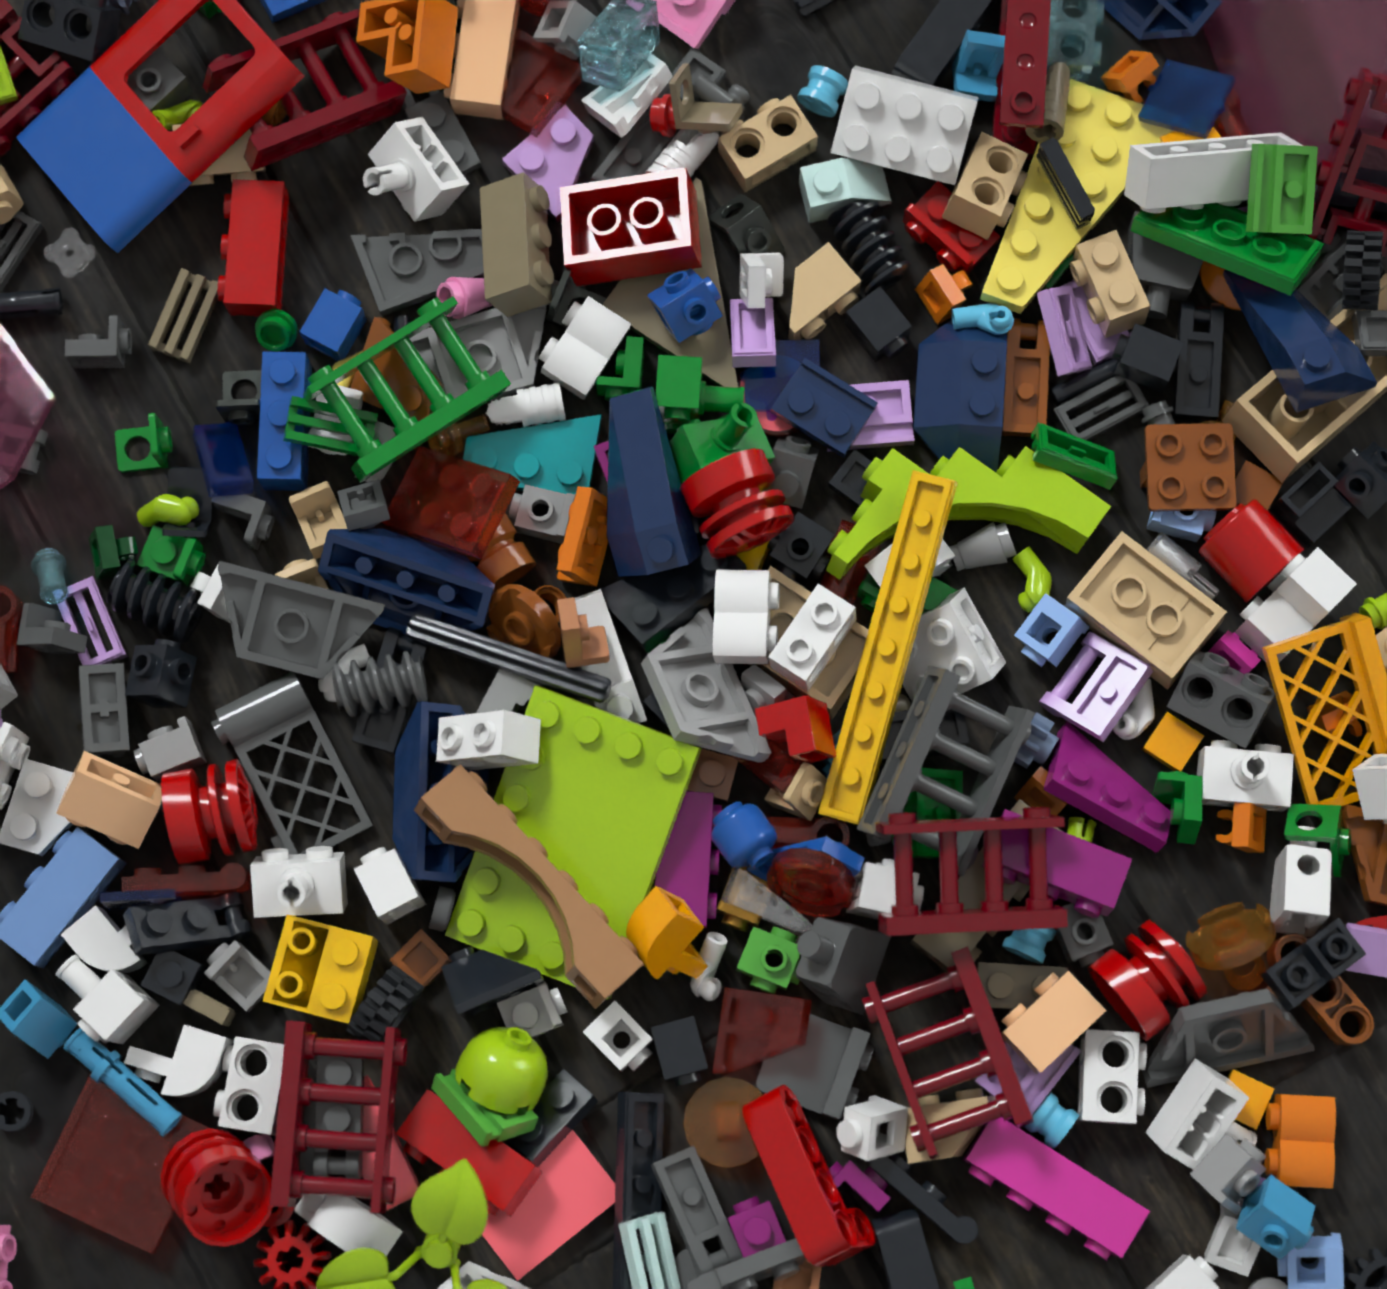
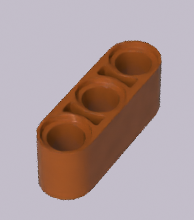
M1288 934L1275 940L1267 951L1269 967L1281 959L1280 952L1284 944L1298 947L1307 938L1299 934ZM1339 975L1327 982L1330 993L1325 1002H1319L1310 995L1300 1003L1335 1044L1341 1046L1360 1044L1366 1041L1373 1032L1374 1021L1371 1013ZM1344 1013L1352 1014L1358 1021L1359 1029L1354 1037L1346 1036L1340 1029L1339 1022Z

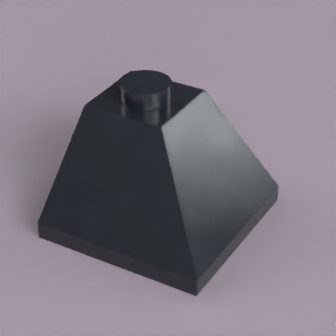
M473 946L448 956L450 964L441 967L456 1011L464 1019L491 1009L501 1001L535 988L542 982H546L538 969L483 949L475 952Z

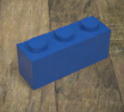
M262 352L257 479L264 490L303 491L308 486L309 447L283 441L290 399L292 396L304 398L303 393L307 386L311 385L307 379L312 375V364L306 352ZM298 410L297 414L310 417V412ZM295 425L294 431L308 434L310 427Z

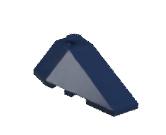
M1224 270V279L1296 413L1376 387L1377 381L1359 348L1297 289L1290 296Z

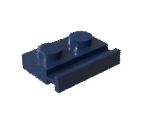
M804 357L801 365L772 406L771 414L844 458L866 425L867 420L877 408L878 402Z

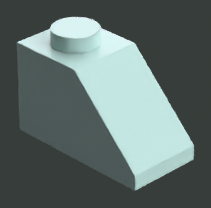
M838 158L800 167L799 187L809 223L828 219L833 212L855 201H864L865 203L877 201L880 206L891 204V197L882 166L856 159Z

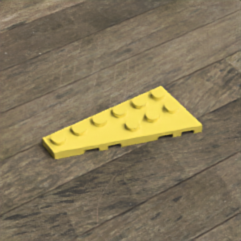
M1070 79L1063 137L1058 140V143L1095 208L1094 215L1090 224L1076 230L1036 157L1041 144L1039 142L980 300L1008 307L1011 311L1021 314L1037 295L1036 292H1039L1046 285L1057 268L1075 251L1076 245L1098 224L1125 192L1130 145L1161 143L1160 137L1178 130L1183 122V118Z

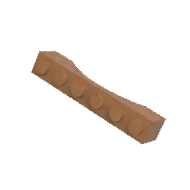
M460 764L420 798L414 811L443 843L466 847L490 856L511 869L531 887L546 907L557 930L563 951L565 976L595 1009L643 965V962L638 958L639 953L634 944L626 937H619L608 925L609 920L602 909L594 903L588 904L577 892L578 886L575 880L564 870L558 871L547 859L548 854L544 846L533 837L528 838L517 826L518 822L512 811L503 804L498 805L488 795L486 784L475 772H467Z

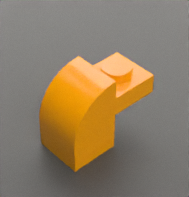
M655 886L634 910L626 929V937L637 948L640 960L656 979H659L666 970L676 975L680 971L697 979L708 967L691 944L704 926L684 899Z

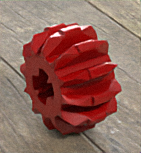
M287 1220L285 1222V1237L276 1226L270 1227L268 1233L274 1244L260 1240L256 1245L259 1250L267 1252L268 1256L267 1258L255 1259L254 1266H268L270 1270L259 1278L260 1283L264 1285L276 1278L277 1282L273 1289H286L288 1283L289 1289H301V1282L306 1289H316L317 1283L311 1275L314 1274L319 1277L324 1267L317 1265L318 1260L332 1258L331 1251L317 1252L316 1247L326 1241V1238L319 1234L312 1240H309L312 1227L308 1225V1222L303 1224L298 1236L294 1220ZM297 1247L301 1251V1254L297 1257H303L302 1266L292 1267L289 1271L284 1266L288 1261H283L284 1252L294 1251Z

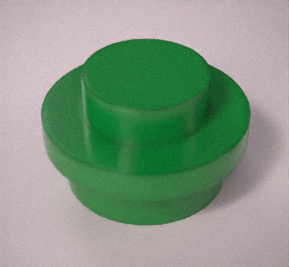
M270 309L264 311L258 317L255 324V332L258 342L264 348L270 351H281L293 345L298 336V326L293 317L285 311Z

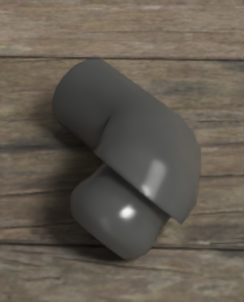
M700 74L692 85L694 95L703 102L742 104L744 111V105L750 99L748 91L740 85H732L729 91L726 92L703 74Z

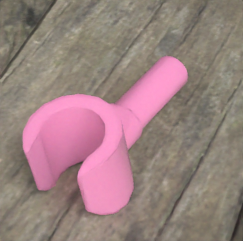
M267 1134L255 1135L243 1141L259 1161L274 1156L275 1145L271 1136Z

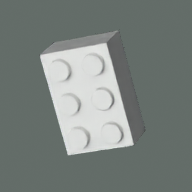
M854 66L849 78L831 153L955 185L979 97Z

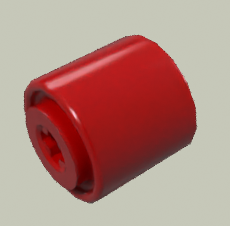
M1253 499L1246 505L1240 503L1203 538L1206 542L1199 549V554L1247 603L1305 549L1257 499Z

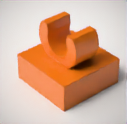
M1130 50L1100 78L1109 91L1123 92L1126 99L1141 103L1143 99L1138 93V85L1143 81L1147 89L1156 90L1159 87V82L1151 73L1160 65L1151 52Z
M944 264L930 270L915 288V291L935 322L940 324L952 317V308H959L964 303L966 298L964 297L963 290L971 287L973 284L964 270L951 276Z
M1343 691L1329 698L1348 706L1353 694ZM1325 702L1314 725L1332 734L1345 711ZM1358 704L1355 711L1362 714L1360 704ZM1313 705L1306 707L1308 714L1310 713ZM1352 715L1348 723V729L1352 735L1359 737L1362 735V726L1357 720L1358 718Z
M1234 802L1233 811L1228 809L1219 811L1217 817L1223 820H1232L1233 825L1232 831L1229 834L1216 835V840L1247 853H1264L1267 809L1253 803Z

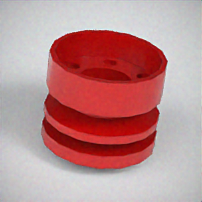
M753 448L725 456L695 472L680 487L693 517L703 518L711 516L703 522L699 530L704 539H710L706 545L712 558H725L755 549L779 535L795 520L790 506L782 505L786 500L782 490L764 491L771 486L776 478L763 449Z
M238 759L226 761V782H224L222 773L216 763L208 766L207 786H201L198 776L192 768L162 775L161 794L169 840L178 864L185 865L210 860L212 839L214 838L218 839L221 849L226 856L234 855L235 834L243 852L256 851L257 807L251 784L248 782Z
M1150 920L1145 921L1138 927V932L1143 942L1132 933L1124 938L1126 948L1132 957L1129 961L1114 949H1110L1087 967L1092 980L1108 1003L1134 1032L1140 1033V1037L1145 1041L1151 1039L1171 1023L1167 1009L1163 1004L1165 1000L1179 1009L1190 1006L1185 993L1194 1000H1199L1208 993L1206 985L1187 952L1173 937L1167 935L1157 924Z
M212 1128L192 1132L177 1142L164 1160L160 1174L162 1194L191 1234L207 1245L226 1247L244 1242L257 1233L270 1217L273 1206H270L272 1178L263 1164L251 1153L243 1141L230 1132Z

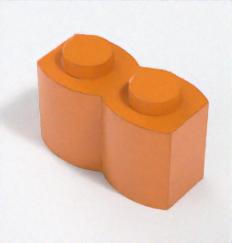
M1274 1094V1102L1267 1104L1265 1115L1267 1130H1273V1146L1265 1151L1264 1167L1267 1168L1265 1174L1267 1176H1274L1286 1186L1333 1189L1336 1129L1335 1097Z

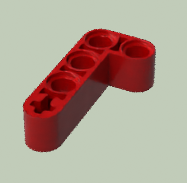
M782 1084L743 1105L742 1111L745 1123L806 1259L816 1267L836 1265L873 1246L876 1238L869 1219L860 1209L845 1207L805 1114L792 1090Z

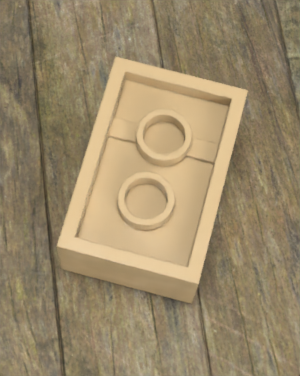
M1121 531L1069 594L1065 605L1066 608L1078 615L1096 635L1149 664L1153 670L1150 676L1167 690L1184 671L1189 661L1202 649L1220 627L1227 613L1226 610L1123 531Z
M770 566L768 570L771 575V583H779V609H771L770 625L778 626L779 642L811 595V592ZM855 621L808 692L771 669L770 662L769 664L755 665L795 696L807 695L827 703L829 718L833 719L852 692L868 629Z

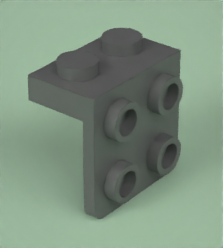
M786 1007L781 1012L759 1072L756 1086L759 1091L767 1093L784 1084L795 1094L801 1107L839 1120L845 1107L855 1104L859 1088L852 1086L857 1070L860 1069L866 1072L875 1048V1046L867 1043L871 1033L855 1027L849 1029L799 1009Z

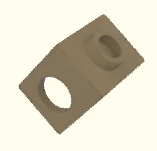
M682 64L669 82L676 129L697 130L703 134H711L718 131L729 132L743 113L742 104L696 102L694 100L689 64ZM682 83H683V90H684V91H683V99H682V102H681L680 90H681V85H682Z

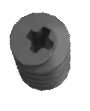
M403 651L401 665H396L392 656L386 654L383 668L378 667L373 657H368L366 671H361L356 660H351L348 674L343 673L338 663H333V686L340 714L342 706H344L350 717H356L359 703L362 704L366 713L373 714L377 700H379L385 711H391L394 697L397 698L403 708H408L412 694H414L418 702H427L428 700L421 655H419L418 662H414L409 652Z

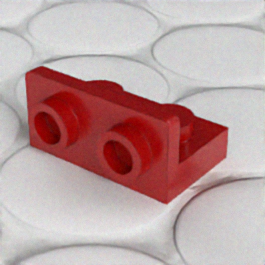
M937 181L915 205L911 203L905 209L903 222L906 225L904 228L916 242L920 244L926 242L937 252L936 257L938 261L944 264L946 269L951 272L964 270L968 275L999 243L1001 236L993 230L987 240L941 218L952 192Z

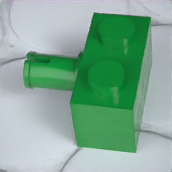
M658 355L656 399L666 433L675 435L681 424L689 423L692 419H700V416H704V412L730 413V409L734 404L738 403V406H740L741 402L744 403L745 387L706 386V381L702 379V357Z
M742 402L740 406H738V403L734 404L729 414L716 420L701 422L700 419H692L689 423L681 424L677 429V433L669 442L681 484L708 464L739 451L753 448L763 449L769 464L775 458L756 411L749 404Z

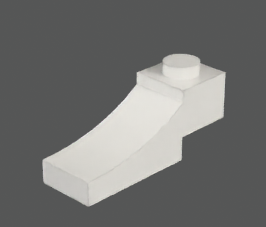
M601 589L575 597L577 614H586L588 627L604 626L610 661L581 666L583 670L607 677L612 681L608 698L603 703L593 701L595 707L636 723L646 721L647 719Z

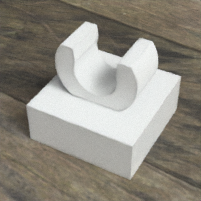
M218 565L211 577L198 571L190 586L201 592V597L197 603L216 617L230 623Z

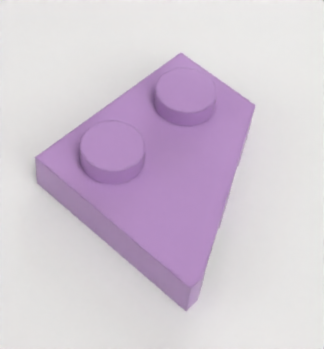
M565 105L502 158V162L513 176L524 172L538 185L544 187L550 202L547 213L558 222L562 218L560 187L576 185L580 175V168L589 154L594 142V136Z

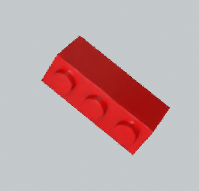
M233 179L232 193L225 194L224 217L225 219H230L229 234H222L221 258L222 260H227L226 274L219 275L217 292L218 300L223 301L230 315L260 316L266 310H281L290 197L284 181Z
M429 1089L426 1090L396 1132L398 1136L407 1141L402 1148L403 1151L423 1165L430 1158L442 1167L439 1173L452 1167L460 1160L466 1159L482 1184L487 1200L488 1212L493 1216H496L501 1209L511 1217L542 1174L539 1168L501 1141L498 1142L496 1139L489 1140L487 1146L482 1147L439 1096Z

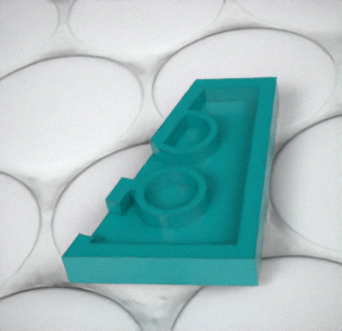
M595 415L469 436L466 439L460 481L516 491H523L526 484L563 494H576L578 486L591 488L596 457L593 446L598 445L602 416Z

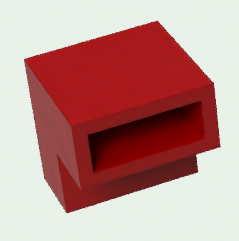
M804 695L755 708L759 736L779 743L787 742L791 757L809 763L836 757L827 703Z

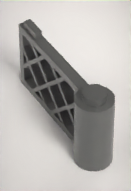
M291 671L215 710L218 719L212 721L211 724L222 745L230 742L234 747L278 834L271 838L275 848L288 849L289 855L306 854V850L298 853L291 840L296 820L320 827L315 846L313 847H334L374 826L296 672ZM310 721L318 736L312 754L288 747L293 730ZM286 734L282 745L271 742ZM321 744L329 760L318 757ZM262 745L280 749L273 774L256 770L248 753ZM286 752L310 759L302 784L278 777ZM316 761L333 766L337 779L332 793L308 786ZM259 776L271 779L267 790ZM277 781L300 788L293 813L275 808L271 797ZM341 783L349 799L338 796ZM306 791L330 798L322 823L298 816ZM338 800L353 805L361 822L346 830L329 826L328 822L335 801ZM279 815L291 818L287 830ZM326 830L338 833L322 841Z

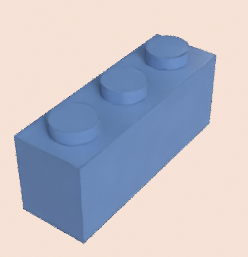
M79 827L73 833L67 831L59 838L52 850L55 853L54 857L45 868L39 866L32 872L24 884L27 890L18 902L11 901L0 912V939L30 963L41 968L48 964L66 941L61 934L94 906L127 864Z

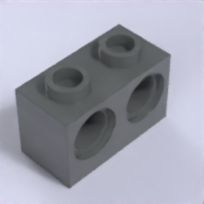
M1198 651L1189 661L1167 707L1246 749L1258 732L1275 698L1274 689L1269 687V683L1264 678L1253 673L1243 674L1230 667L1229 662L1224 657L1212 652L1203 653ZM1202 677L1207 679L1213 686V693L1201 691L1196 684V678ZM1242 698L1247 700L1253 708V713L1241 712L1235 705V699Z

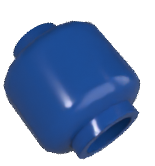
M738 801L724 808L713 819L712 822L715 827L711 832L712 842L731 867L743 868L750 866L752 870H755L766 864L773 857L774 853L771 848L777 841V832L757 805H743L742 802Z

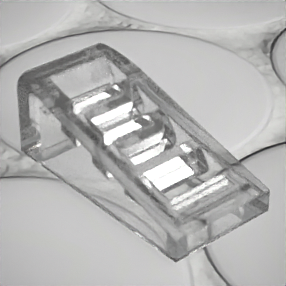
M740 868L733 869L721 899L724 903L759 915L763 920L800 935L811 931L813 925L798 911L745 870Z

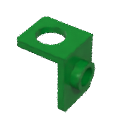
M148 413L149 426L121 429L115 432L117 466L120 472L168 468L167 453L173 451L171 430L169 426L165 427L156 413ZM134 438H144L150 443V453L141 461H133L126 454V447Z
M1291 804V807L1288 808L1284 831L1285 839L1289 841L1330 842L1333 876L1341 877L1344 855H1350L1351 829L1343 828L1341 805ZM1309 815L1317 816L1322 820V824L1313 830H1303L1296 825L1300 818Z

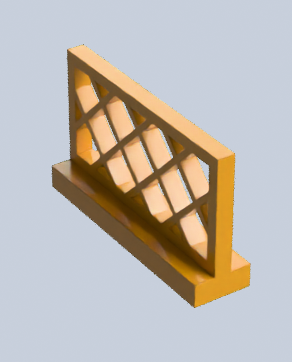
M1353 613L1341 617L1339 622L1262 647L1291 752L1294 754L1293 759L1306 804L1344 806L1359 801L1357 789L1346 792L1349 785L1356 787V783L1352 781L1354 777L1353 769L1361 764L1364 757L1368 759L1372 756L1367 753L1370 745L1373 754H1387V674L1371 617ZM1340 634L1344 649L1335 665L1317 656L1325 638ZM1312 643L1309 651L1301 647ZM1294 649L1306 655L1294 679L1281 672L1277 654ZM1314 660L1332 669L1321 692L1302 683ZM1347 662L1350 672L1343 669ZM1340 674L1352 679L1355 687V692L1348 706L1329 698ZM1284 680L1291 683L1288 690H1286ZM1299 688L1318 697L1306 720L1294 715L1291 707V702ZM1325 702L1345 711L1332 734L1314 725ZM1358 704H1360L1362 714L1355 711ZM1352 715L1364 721L1367 730L1359 748L1340 739ZM1296 722L1303 725L1300 732H1298ZM1311 729L1329 738L1318 762L1306 757L1303 749V744ZM1338 743L1356 752L1344 776L1325 767ZM1308 763L1315 766L1311 774ZM1323 771L1341 780L1333 797L1318 801L1314 787Z

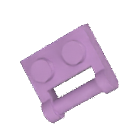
M1088 632L1081 642L1083 646L1081 651L1052 692H1045L1039 704L1054 716L1065 719L1104 742L1153 673V670L1146 662L1100 636ZM1103 657V661L1072 704L1068 703L1067 699L1096 658Z

